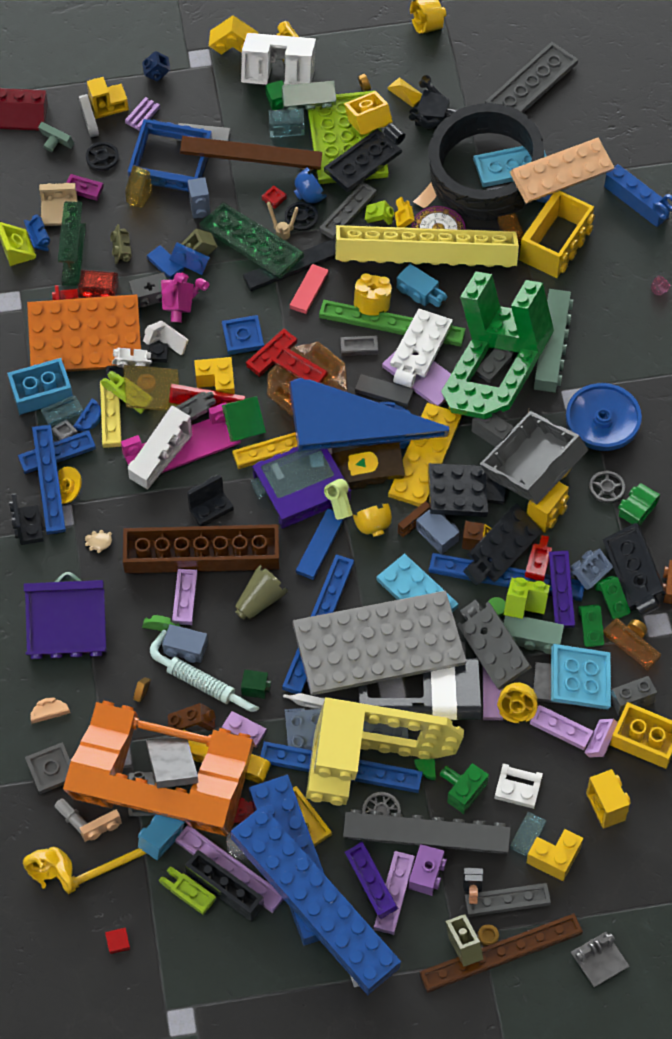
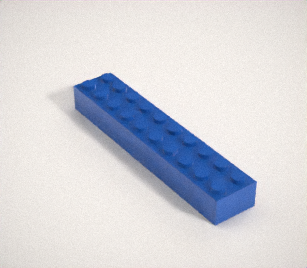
M261 806L231 830V840L367 995L400 969L401 961L264 806Z

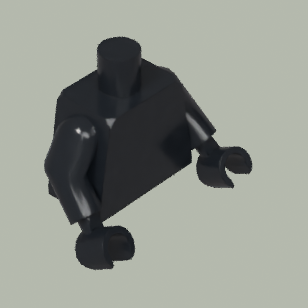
M424 75L422 80L419 81V86L421 88L426 87V90L423 91L418 108L413 107L409 111L411 113L409 120H415V126H422L429 130L437 128L446 117H450V114L457 110L449 109L450 99L439 92L433 84L430 85L431 77L429 75Z

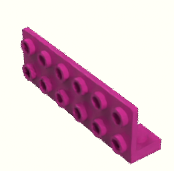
M226 402L209 408V419L191 425V438L162 473L241 443L240 440L230 441L222 405L226 404ZM139 435L121 441L122 453L128 466L131 461L135 460L146 444H141Z

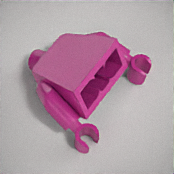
M184 273L175 274L174 280H161L162 308L165 311L171 312V322L182 323V313H190L192 299L199 293V289L202 291L208 289V282L198 278L194 287V284L187 282L189 277Z

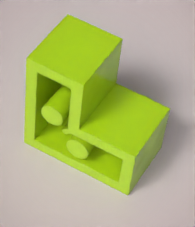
M521 577L511 578L504 615L523 619L525 610L545 614L550 585L542 581H527Z

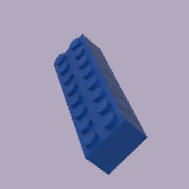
M288 774L249 787V797L254 810L256 811L261 806H264L324 874ZM290 907L303 946L320 941Z

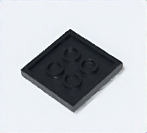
M428 464L430 514L487 517L486 473L481 466Z

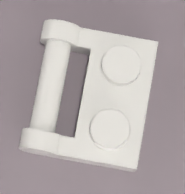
M503 763L494 799L534 809L543 773L537 772L535 774L511 768L508 764ZM510 775L534 781V785L531 786L508 780L506 777Z

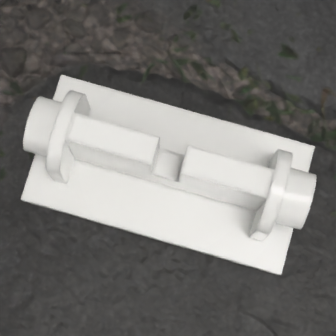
M128 348L113 350L115 358L112 364H116L117 367L124 368L130 365L135 366L137 369H145L152 362V360H147L151 358V352H147V350L134 349L133 356L130 355V349Z

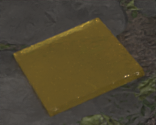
M133 365L123 366L127 408L168 411L171 406L176 407L180 405L169 403L171 384L179 385L178 369Z

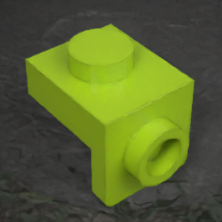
M385 200L366 206L365 220L367 223L384 219L388 225L392 224L394 210Z

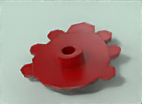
M240 798L234 823L240 824L255 812L251 801L248 803L245 802L244 798Z

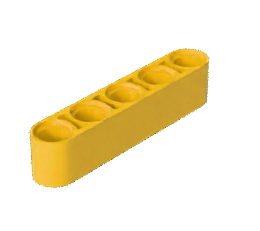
M188 740L193 760L202 763L207 754L208 747L206 744ZM251 754L245 778L257 783H263L271 763L262 757Z

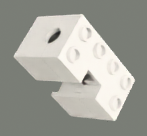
M247 33L242 48L241 82L267 84L272 63H275L276 59H284V85L311 83L315 70L316 39Z

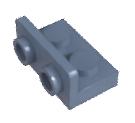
M600 548L593 552L589 550L582 555V561L578 560L570 566L572 569L570 575H575L585 589L588 590L610 571L613 566Z

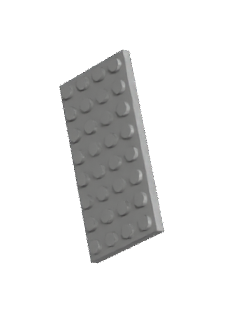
M446 591L297 619L292 622L311 696L466 665L467 662Z

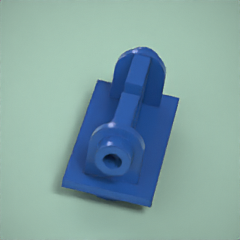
M34 215L31 221L24 220L34 248L48 252L47 246L50 244V238L46 229H43L42 218L39 215Z

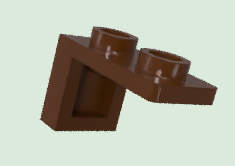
M198 703L168 714V727L184 730L199 725L210 731L215 729L216 716L214 710Z

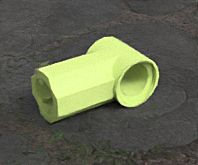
M337 479L324 488V494L331 500L337 520L353 515L347 497L349 487L343 479Z

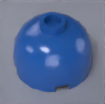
M307 167L295 178L294 184L297 190L294 193L299 200L303 198L305 202L314 204L325 199L327 195L321 194L324 190L314 175L307 173L310 171Z

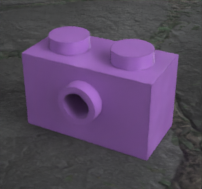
M420 844L410 875L408 889L431 896L434 889L438 890L441 878L438 876L440 870L444 871L447 859L444 858L443 850Z

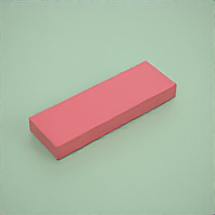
M314 264L311 265L290 303V309L307 314L329 274L328 269Z

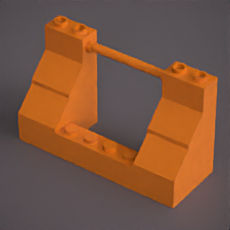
M109 701L96 702L90 726L70 762L63 790L74 800L111 809L113 804L182 820L194 829L230 837L254 747V741L250 739L251 736L244 733L234 735L231 734L230 730L219 728V731L213 730L212 735L204 736L141 721L137 718V713L133 711L134 708L122 705L119 708ZM140 728L206 744L208 751L198 772V783L192 785L189 794L186 789L178 787L175 790L167 789V787L157 788L156 783L155 785L147 784L148 781L141 778H136L135 781L127 779V775L122 774L134 729Z

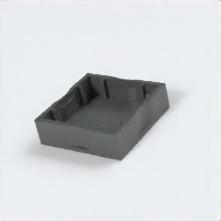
M529 411L512 429L510 434L480 463V466L489 479L538 504L588 451V448L578 434L562 426L554 425L548 419Z

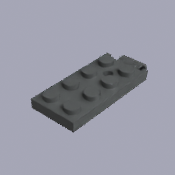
M475 599L460 610L467 621L463 624L459 622L457 626L497 689L501 690L532 667L490 602H487V607L483 608L480 602ZM487 628L488 632L483 635L482 630Z

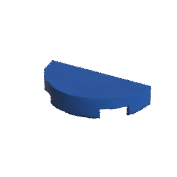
M93 398L90 400L73 427L77 431H88L99 424L101 408L96 400Z

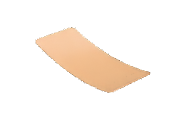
M432 183L413 201L414 203L426 208L436 198L437 195Z

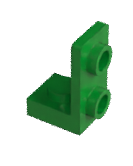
M609 576L599 580L594 585L595 590L602 591L613 620L630 614V609L618 577Z
M597 604L578 606V614L582 618L584 646L604 645L601 606Z

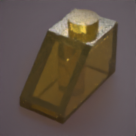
M134 165L125 190L126 202L132 206L142 208L152 194L150 171Z

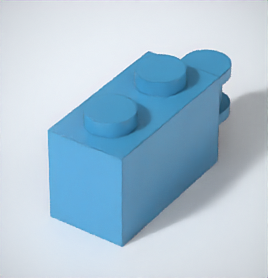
M409 264L397 277L396 288L401 293L410 296L417 303L426 306L430 302L434 306L439 307L441 302L447 299V295L439 289V282L412 264Z
M156 814L151 820L150 825L147 828L144 827L139 832L138 848L158 860L183 831L185 821Z

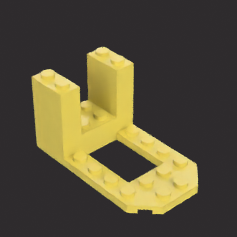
M325 697L314 732L306 799H310L313 802H331V804L336 806L346 805L349 798L351 780H355L358 772L360 749H374L381 753L392 752L398 753L400 756L410 755L420 759H436L457 753L463 739L464 730L459 726L454 727L452 721L445 717ZM364 721H367L370 724L381 723L393 728L405 727L411 731H421L418 739L412 740L364 732L363 724Z

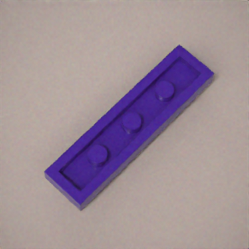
M549 552L554 622L563 624L564 628L575 627L569 552Z
M361 842L347 850L345 854L378 917L382 919L398 910L397 904L364 843Z

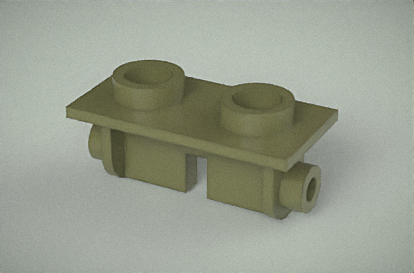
M117 224L110 236V240L113 242L112 255L115 257V264L118 263L119 259L128 262L132 257L130 246H126L130 244L129 232L124 228L120 229L119 224Z

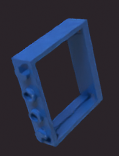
M143 119L128 168L129 181L189 192L188 180L202 178L208 157L200 156L195 177L141 168L139 165L148 136L153 134L181 140L182 136L213 139L212 131L204 130V128H193L188 125H176L171 122H159L154 119Z

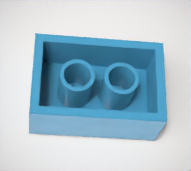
M61 358L7 373L19 415L73 400L71 385Z

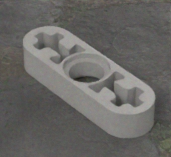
M88 95L78 96L90 138L99 136Z

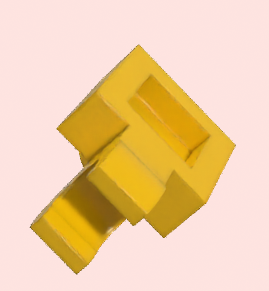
M403 197L397 199L398 211L394 213L396 225L398 228H405L415 221L413 209L408 200L404 202Z

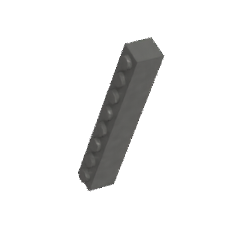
M350 809V812L345 813L344 839L420 846L422 844L434 848L508 854L510 827H506L505 823H494V826L485 825L486 822L473 821V824L465 823L463 819H453V822L444 821L445 818L432 817V820H427L421 815H412V818L403 817L404 814L391 813V816H384L383 812L371 811V814H362V810Z

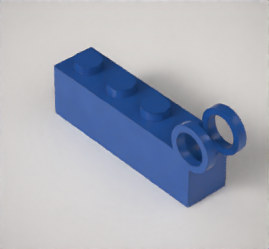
M619 164L611 172L606 173L604 187L654 226L658 227L669 217L672 206L668 203L667 199L672 201V195L666 194L662 198Z

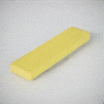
M100 381L103 448L121 447L120 398L113 394L112 391L106 390Z

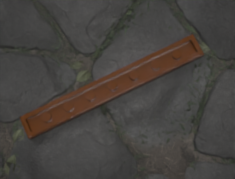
M182 136L180 154L297 168L308 167L309 169L321 170L322 152L190 136Z
M575 913L481 948L483 960L463 966L459 957L419 971V975L428 993L582 935L583 931Z

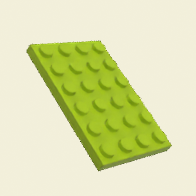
M374 91L336 94V104L333 107L322 108V106H315V109L307 110L313 151L322 152L321 170H316L319 184L336 183L324 172V167L375 131L372 130L368 134L360 135L349 123L344 103ZM387 164L367 179L388 177Z

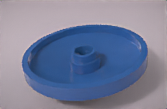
M596 383L581 388L571 397L566 410L568 429L578 434L586 447L600 451L619 449L630 443L640 429L642 418L640 406L634 396L622 387L609 383Z

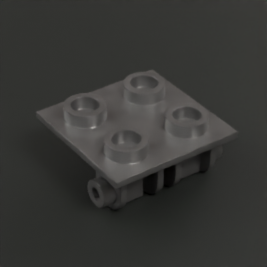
M604 932L571 952L593 987L598 986L629 967V964L614 944L615 938L611 933L608 935L607 932Z

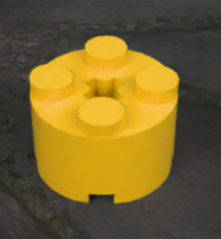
M415 0L411 2L410 14L413 13L414 19L411 20L418 33L423 34L443 28L446 10L444 7H441L439 0Z
M367 273L362 274L355 284V308L357 306L359 312L371 316L379 315V312L382 311L384 313L388 311L392 289L389 278Z

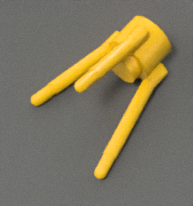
M284 21L278 25V36L299 37L289 22Z

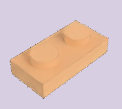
M117 809L80 827L81 836L84 841L95 840L102 833L118 828L122 822Z

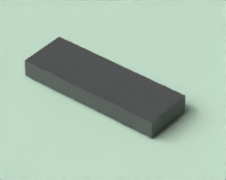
M362 374L355 387V393L387 402H394L407 408L414 389Z

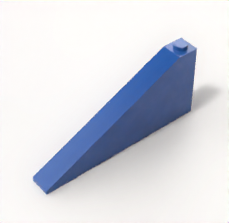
M297 378L290 382L289 389L298 451L447 437L449 433V426L310 379Z

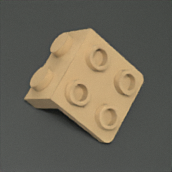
M75 183L40 184L41 218L44 226L75 225L77 223V191Z

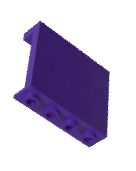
M103 580L24 583L27 656H31V659H43V655H51V658H63L62 654H70V657H82V653H90L91 657L102 656L103 652H107L105 588Z

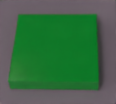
M257 396L222 405L231 442L266 433Z

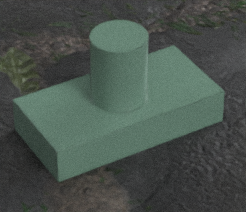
M44 122L40 123L39 130L42 135L48 137L43 146L46 150L53 152L58 143L72 149L75 143L70 135Z

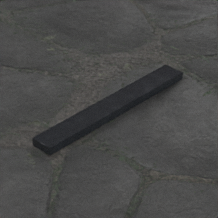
M373 223L367 225L368 227H375ZM336 238L243 274V278L250 291L309 269L312 264L319 265L336 258Z

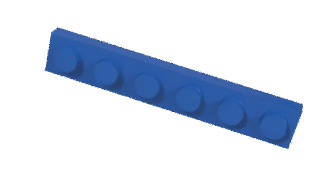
M51 425L32 427L46 533L66 532Z

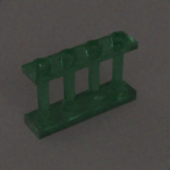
M64 202L58 262L63 263L62 286H80L86 235V223H81L82 202Z

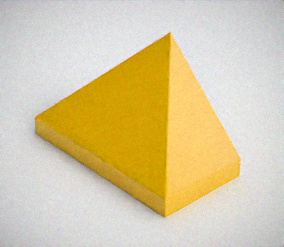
M400 77L388 86L389 91L411 107L416 106L421 100L422 93Z

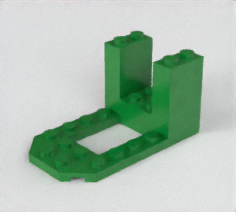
M475 272L460 296L472 340L448 378L441 393L451 413L487 419L492 417V413L500 410L504 412L511 408L552 336L554 328L543 283L526 280L514 299L511 308L500 306L493 275ZM489 348L519 353L500 387L470 382Z

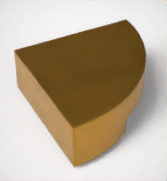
M145 677L137 682L133 700L141 702L149 688L151 679Z

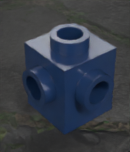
M157 51L153 52L142 62L144 76L155 81H159L171 71L169 57Z

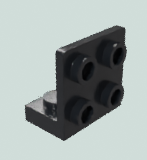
M220 474L210 477L200 485L193 486L187 492L189 511L199 526H205L234 510L232 503L223 491V480Z
M12 494V501H9V506L12 513L11 519L15 538H19L21 545L43 542L38 505L19 508L16 494Z

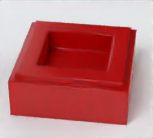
M274 185L262 195V200L266 203L270 202L274 209L287 199V194Z
M126 927L105 932L110 954L130 950Z

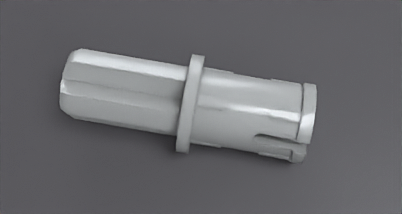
M64 799L58 800L55 808L66 818L65 821L67 823L70 822L81 834L80 827L87 824V822L78 814L79 811L77 809L74 810Z

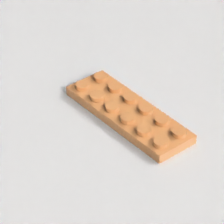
M598 137L514 168L510 171V174L525 203H529L611 172L615 167Z

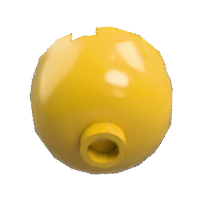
M382 504L383 508L378 509L377 505L357 512V515H352L357 528L366 535L373 534V537L383 535V530L387 529L392 521L389 504Z
M521 682L507 685L502 689L497 702L500 715L512 723H519V721L524 720L526 722L530 721L535 716L538 707L537 695L534 690Z

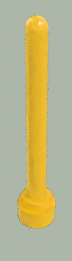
M138 848L77 877L72 876L76 887L67 893L70 894L76 891L79 884L147 853Z

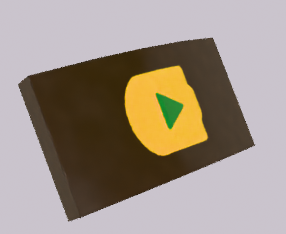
M400 442L363 446L331 454L350 489H363L366 484H382L385 482V479H402L405 475ZM323 456L325 478L327 479L334 476Z

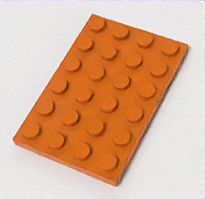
M137 294L27 302L31 366L61 358L66 372L106 369L107 366L116 365L112 364L115 358L113 356L114 349L128 348L132 356L134 349L141 350Z

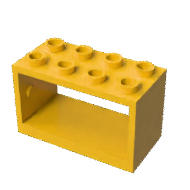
M562 191L553 193L522 237L519 260L558 278L560 273H564L567 269L569 260L572 261L574 259L577 248L582 247L585 236L591 234L593 230L592 222L595 218L593 214L594 206ZM558 216L577 225L559 253L539 244Z

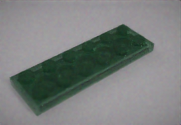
M224 202L199 223L201 229L212 233L215 238L280 279L304 258L303 251Z

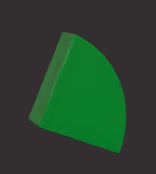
M414 759L417 771H422V775L429 780H436L435 759Z

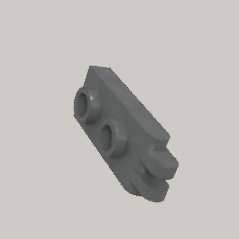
M201 392L176 406V408L188 414L192 421L207 413L208 409L211 408L210 406L216 403V400L212 398L214 397L213 392Z

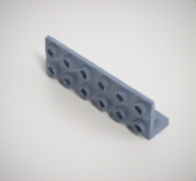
M284 709L288 746L312 750L314 732L321 709ZM364 721V732L408 739V728H393L387 724H370Z

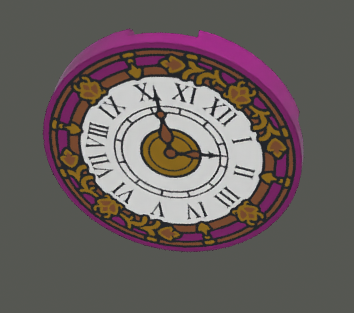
M433 206L420 211L415 216V221L412 222V228L465 230V224L461 216L454 210L442 206Z

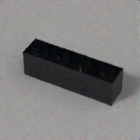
M197 850L185 864L188 876L251 922L264 907L263 896L200 850Z

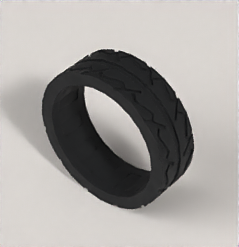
M481 103L455 111L438 125L433 133L434 137L431 138L429 144V165L432 186L436 195L445 206L465 217L491 220L497 219V217L503 218L513 215L529 203H525L515 182L492 190L471 189L455 182L442 167L448 152L457 143L477 134L493 133L508 136L518 141L527 149L532 158L531 162L544 158V144L538 127L527 115L518 109L507 105L505 107L503 104Z

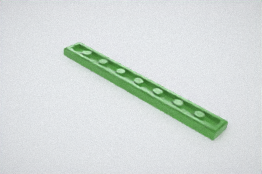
M323 300L319 313V318L401 335H405L413 320L412 317L387 312H379V315L376 316L365 315L359 312L357 306L355 308L352 305ZM451 326L443 343L461 347L466 328Z

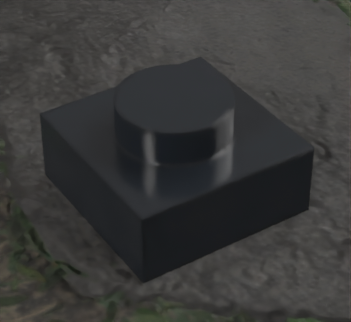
M168 343L149 344V352H151L149 360H152L151 363H167Z

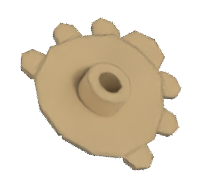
M100 530L99 533L93 531L92 535L85 536V541H87L85 546H90V551L97 550L100 553L111 545L112 533L108 532L106 534L103 530Z

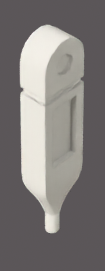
M301 693L295 695L284 694L283 696L300 706L313 709H322L324 698Z

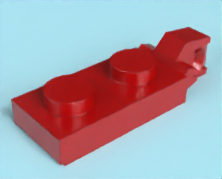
M542 535L540 543L533 544L525 572L526 578L544 582L549 563V552H552V547H547L549 536Z

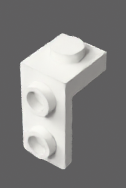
M163 321L149 325L145 329L143 339L148 345L159 340L163 343H168V347L180 355L184 354L189 341Z

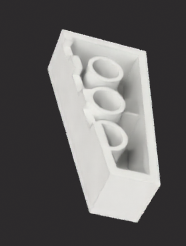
M174 406L170 407L135 460L129 464V479L147 490L191 438V417Z

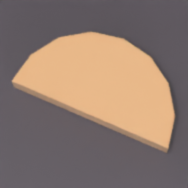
M45 698L39 701L30 714L31 724L69 714L70 710L66 703L56 700V698Z

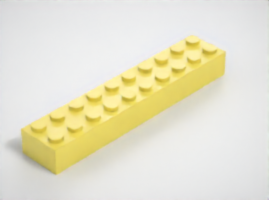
M336 225V260L342 262L357 260L362 263L368 261L385 263L388 261L397 264L412 262L413 264L430 263L432 265L447 263L452 266L458 264H466L468 266H476L477 264L487 267H493L494 265H502L503 267L517 266L519 245L515 231Z

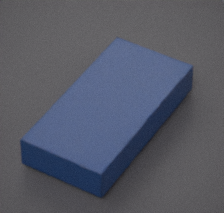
M161 245L147 254V259L162 273L164 272L165 276L170 280L174 278L175 274L184 271V266L169 260L171 255Z

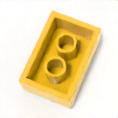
M627 702L612 734L610 746L666 769L672 757V720Z

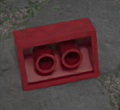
M0 88V129L40 131L38 127L41 122L45 123L48 108L46 90Z

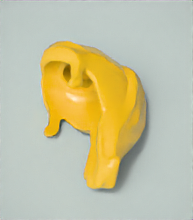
M50 847L49 849L36 850L24 858V869L34 880L42 885V889L46 887L44 880L56 877L60 880L65 891L71 892L76 887L72 879V862L61 849Z

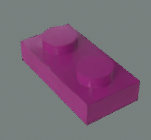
M70 174L66 182L75 183L78 196L96 201L104 188L101 182Z

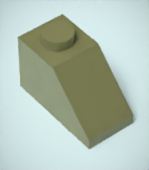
M197 228L181 243L206 256L210 255L217 248L212 233Z

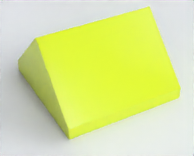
M0 222V241L9 265L13 266L35 259L36 254L26 229Z

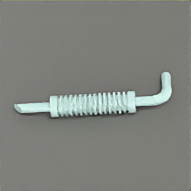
M162 630L151 644L150 654L152 658L167 666V673L204 691V693L215 699L221 700L225 704L231 701L250 712L260 709L235 695L233 687L194 668V666L177 657L170 660L161 655L158 649L164 641L167 633L166 630Z

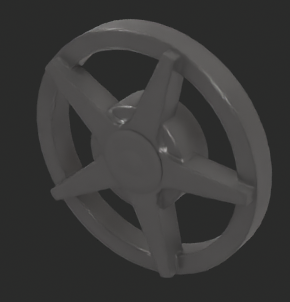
M601 471L591 478L589 489L596 500L604 503L617 502L624 495L625 483L617 473ZM606 475V478L601 483L594 481L596 478ZM609 476L615 477L620 483L615 484L609 479ZM593 485L600 489L601 492L598 495L593 490ZM622 487L621 493L616 497L614 489ZM605 494L610 495L612 498L607 499L602 498V496Z

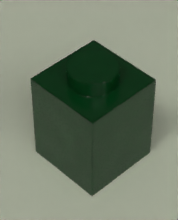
M244 669L241 684L242 696L265 699L266 692H270L272 683L268 679V673Z

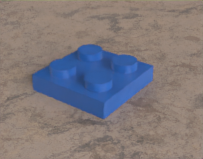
M258 315L222 321L228 355L256 351L264 347Z

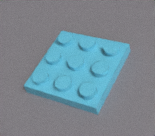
M553 644L551 647V701L608 710L611 707L610 652Z

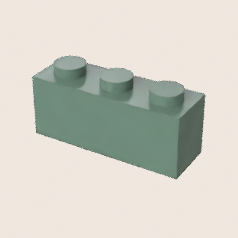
M334 81L282 85L281 88L283 109H288V112L298 111V108L304 107L305 110L315 109V106L331 108L336 104Z
M505 616L504 625L517 645L527 650H540L546 654H551L553 644H561L563 624L528 617L521 619Z

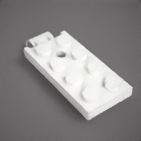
M418 309L390 362V366L398 368L394 375V383L412 388L416 375L425 378L452 326V319Z

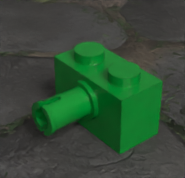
M473 763L462 775L446 765L441 771L440 777L454 785L448 793L447 803L464 814L487 786L489 774Z

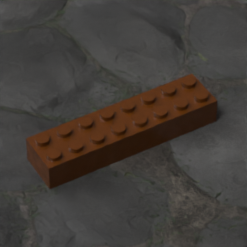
M278 524L123 528V567L125 573L178 572V569L197 570V572L256 570L259 566H262V570H279Z

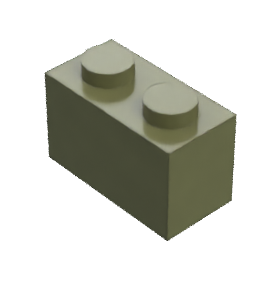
M463 914L447 920L446 927L449 940L463 966L483 960L480 941L466 915Z

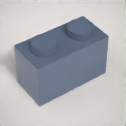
M205 177L188 180L189 201L193 219L211 216L209 192Z
M429 510L416 520V530L440 554L446 552L459 541V529L455 524H451L446 520L445 515L430 514Z
M169 624L162 644L163 653L172 658L180 657L188 662L201 663L208 645V637L206 633Z

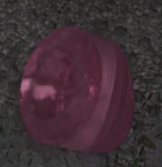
M657 275L651 284L652 292L658 296L664 292L666 293L671 288L668 281L660 275Z

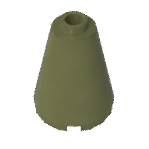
M259 566L236 603L235 608L237 610L235 613L243 620L245 618L251 619L286 595L288 590L286 587L282 590L279 586L281 582L267 569L262 571V566Z

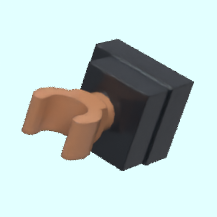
M464 868L463 888L464 891H469V904H477L478 892H482L483 868Z

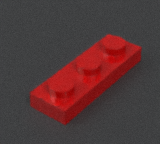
M286 329L281 330L246 362V367L260 377L274 364L271 359L280 346L283 345L291 349L297 344V338Z
M283 345L280 346L271 359L274 364L304 380L310 379L322 383L328 375L326 370Z

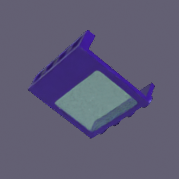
M293 447L290 451L276 454L268 460L259 461L253 465V477L259 478L279 515V524L282 529L333 508L331 500L324 494V488L337 479L345 480L328 449L298 451V447ZM350 488L347 492V497L349 501L351 500Z

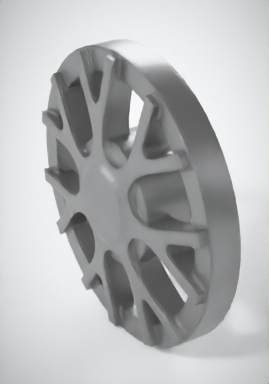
M377 792L365 800L362 814L379 811L383 812L384 816H391L389 815L390 810H397V813H401L399 802L393 795L386 792ZM383 796V802L377 803L376 797ZM390 799L394 801L391 807L386 804ZM369 801L375 804L373 809L367 806Z

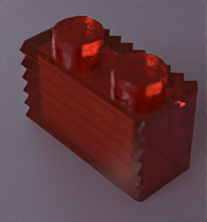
M81 270L78 285L79 295L85 298L116 296L119 282L118 273Z

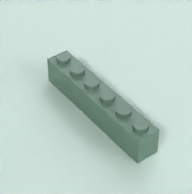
M549 289L547 302L554 332L538 359L534 390L556 393L557 386H561L562 375H559V370L563 371L564 359H561V355L566 353L567 344H563V342L568 340L569 329H566V325H570L571 314H568V310H572L574 300L570 299V291Z

